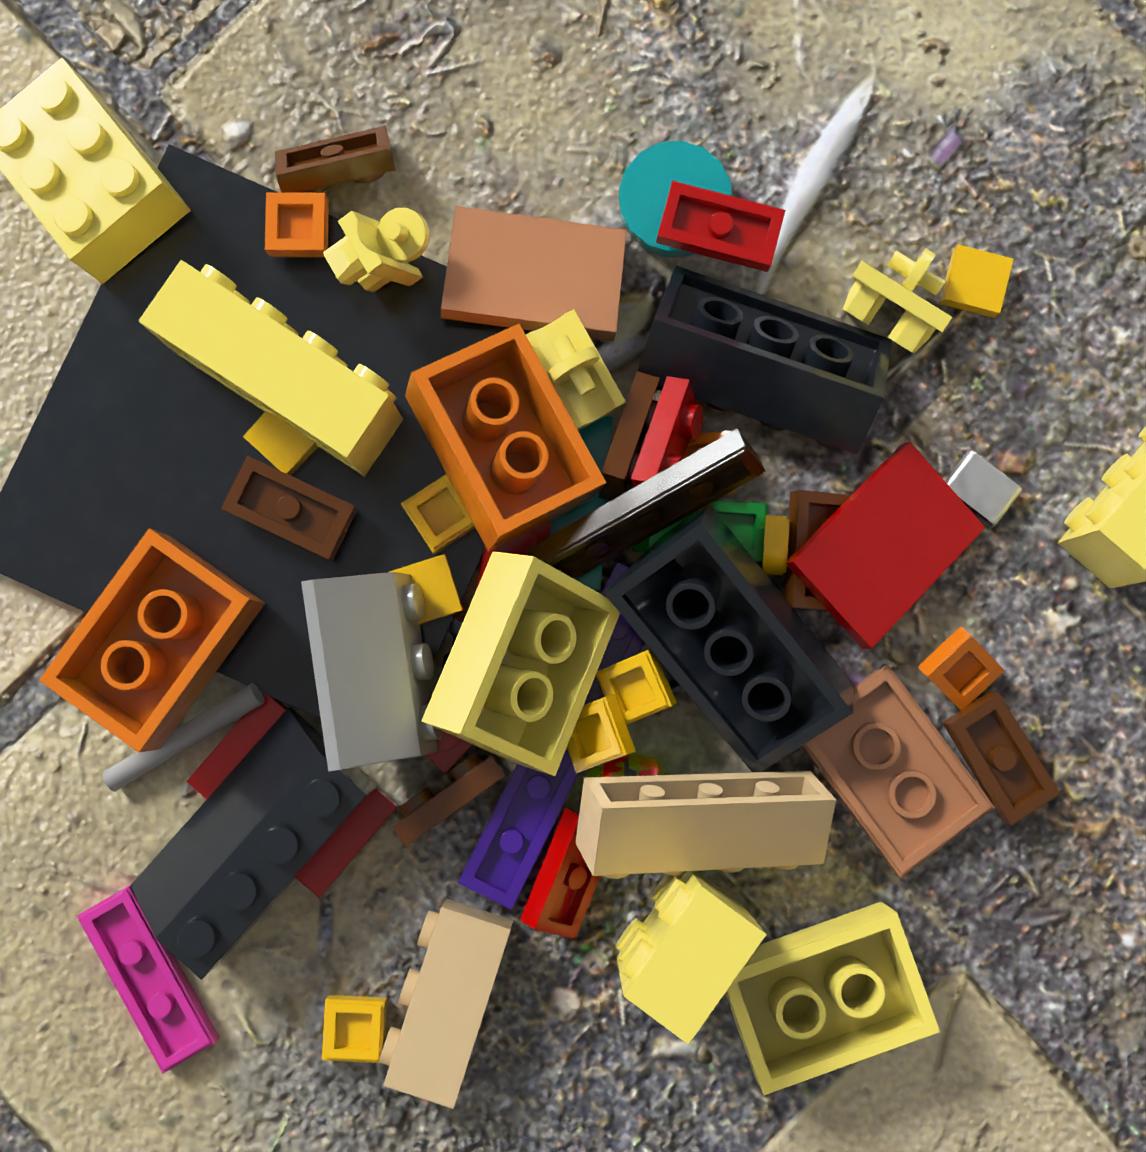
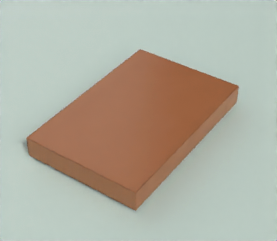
M455 206L441 304V318L509 328L520 324L524 330L535 331L547 326L574 309L591 339L614 342L617 331L627 230Z
M883 664L853 687V713L801 746L899 878L905 876L995 808L888 664Z

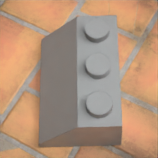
M397 572L302 581L328 772L438 752L437 740L442 738L443 731L422 722L431 699L428 680L433 678L434 662L428 644L422 643L421 629L418 620L423 619L425 616V602L420 586L417 583L412 584L410 574Z

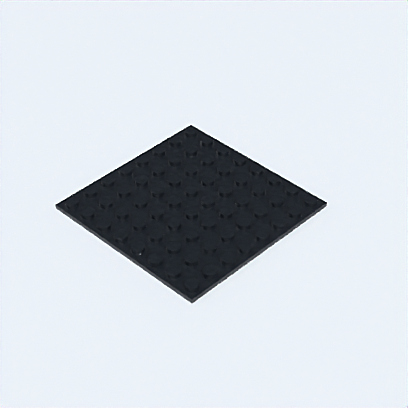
M169 144L157 168L191 211L104 284L101 283L0 492V574L88 613L147 530L150 528L167 534L265 603L216 672L247 686L254 683L262 693L321 719L301 582L314 579L388 573L389 571L446 554L461 601L463 600L483 557L485 544L475 528L434 555L402 507V502L446 474L410 407L405 393L411 372L509 327L442 319L441 304L447 266L422 255L408 263L417 267L423 278L410 287L390 281L374 293L366 291L358 281L350 286L340 283L325 257H269L265 251L266 192H279ZM329 215L328 248L346 236L338 222L340 219ZM180 260L186 262L199 272H201L205 264L212 266L237 285L235 290L251 302L250 305L256 297L266 301L288 318L285 323L299 333V337L303 338L307 330L315 333L338 350L336 356L348 365V369L354 371L358 364L369 368L389 383L387 389L397 397L394 404L401 414L403 421L365 477L319 447L291 475L358 508L333 561H329L221 509L247 455L275 469L277 468L243 437L263 415L264 411L174 353L139 322V319ZM523 329L525 335L532 332L531 330ZM456 614L420 625L422 643L428 644L433 662H435L447 636L451 620H454Z

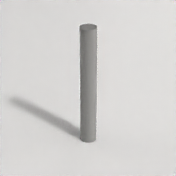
M254 683L249 684L177 727L160 750L136 752L105 770L102 774L105 784L110 790L116 792L261 706L265 700L260 689Z

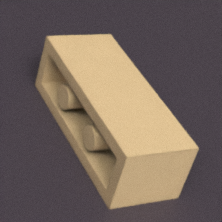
M447 898L441 906L439 913L428 911L417 943L418 946L427 948V952L420 971L412 968L409 969L398 1004L407 1006L408 1011L402 1029L391 1026L380 1056L379 1063L389 1066L383 1086L454 1109L511 931L512 919Z

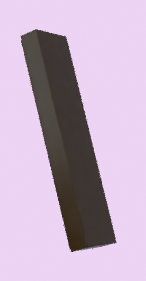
M735 429L527 548V555L534 556L571 578L576 579L762 475L765 469L758 454L739 430Z

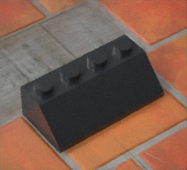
M676 265L655 315L637 371L659 377L658 390L661 391L667 376L690 380L695 399L705 402L713 409L732 411L759 420L768 428L787 430L814 439L823 447L843 449L858 455L884 399L892 340Z
M710 504L697 510L661 536L605 592L607 598L751 772H762L853 713V682Z
M291 707L288 708L130 885L155 938L202 980L223 961L378 785L358 767L328 772L323 736Z

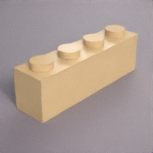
M811 771L584 778L576 845L593 876H604L612 879L624 878L629 874L663 873L677 876L685 874L687 871L720 870L734 873L744 868L775 867L791 870L799 865L824 864L836 799Z

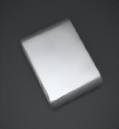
M971 450L966 452L945 480L979 521L989 528L996 526L1022 491L1018 484Z

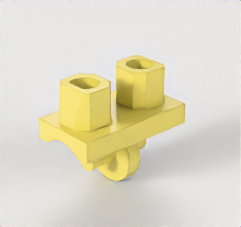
M395 208L388 211L380 222L351 211L338 220L346 236L323 252L336 278L342 284L350 286L358 281L366 291L373 293L390 281L410 287L423 278L417 267L410 265L408 262L419 258L425 252L429 243L430 230L426 220L419 213L408 208Z
M927 248L924 249L916 262L896 250L887 266L905 277L901 285L861 261L852 275L856 278V281L851 287L843 310L869 325L886 298L901 306L905 311L888 335V338L912 353H915L931 337L935 329L943 332L952 319L950 315L912 292L916 285H919L936 296L946 282L927 270L936 255Z
M574 309L547 326L526 334L578 431L625 406L626 401Z

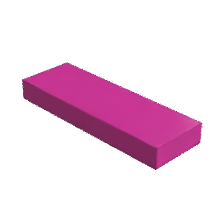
M130 885L77 915L81 926L162 1074L215 1044L220 1039L178 960L155 938Z

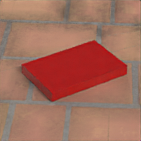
M911 442L901 444L785 564L862 649H872L986 527Z
M262 693L265 700L264 704L242 716L186 781L206 800L288 709L278 699ZM377 786L298 874L296 879L318 898L322 897L400 805Z

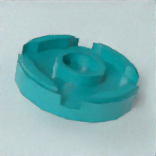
M685 141L659 142L641 151L625 169L618 192L620 219L626 230L628 229L629 233L636 238V242L646 251L668 258L691 256L695 253L656 243L672 180L732 196L731 180L721 162L704 147Z

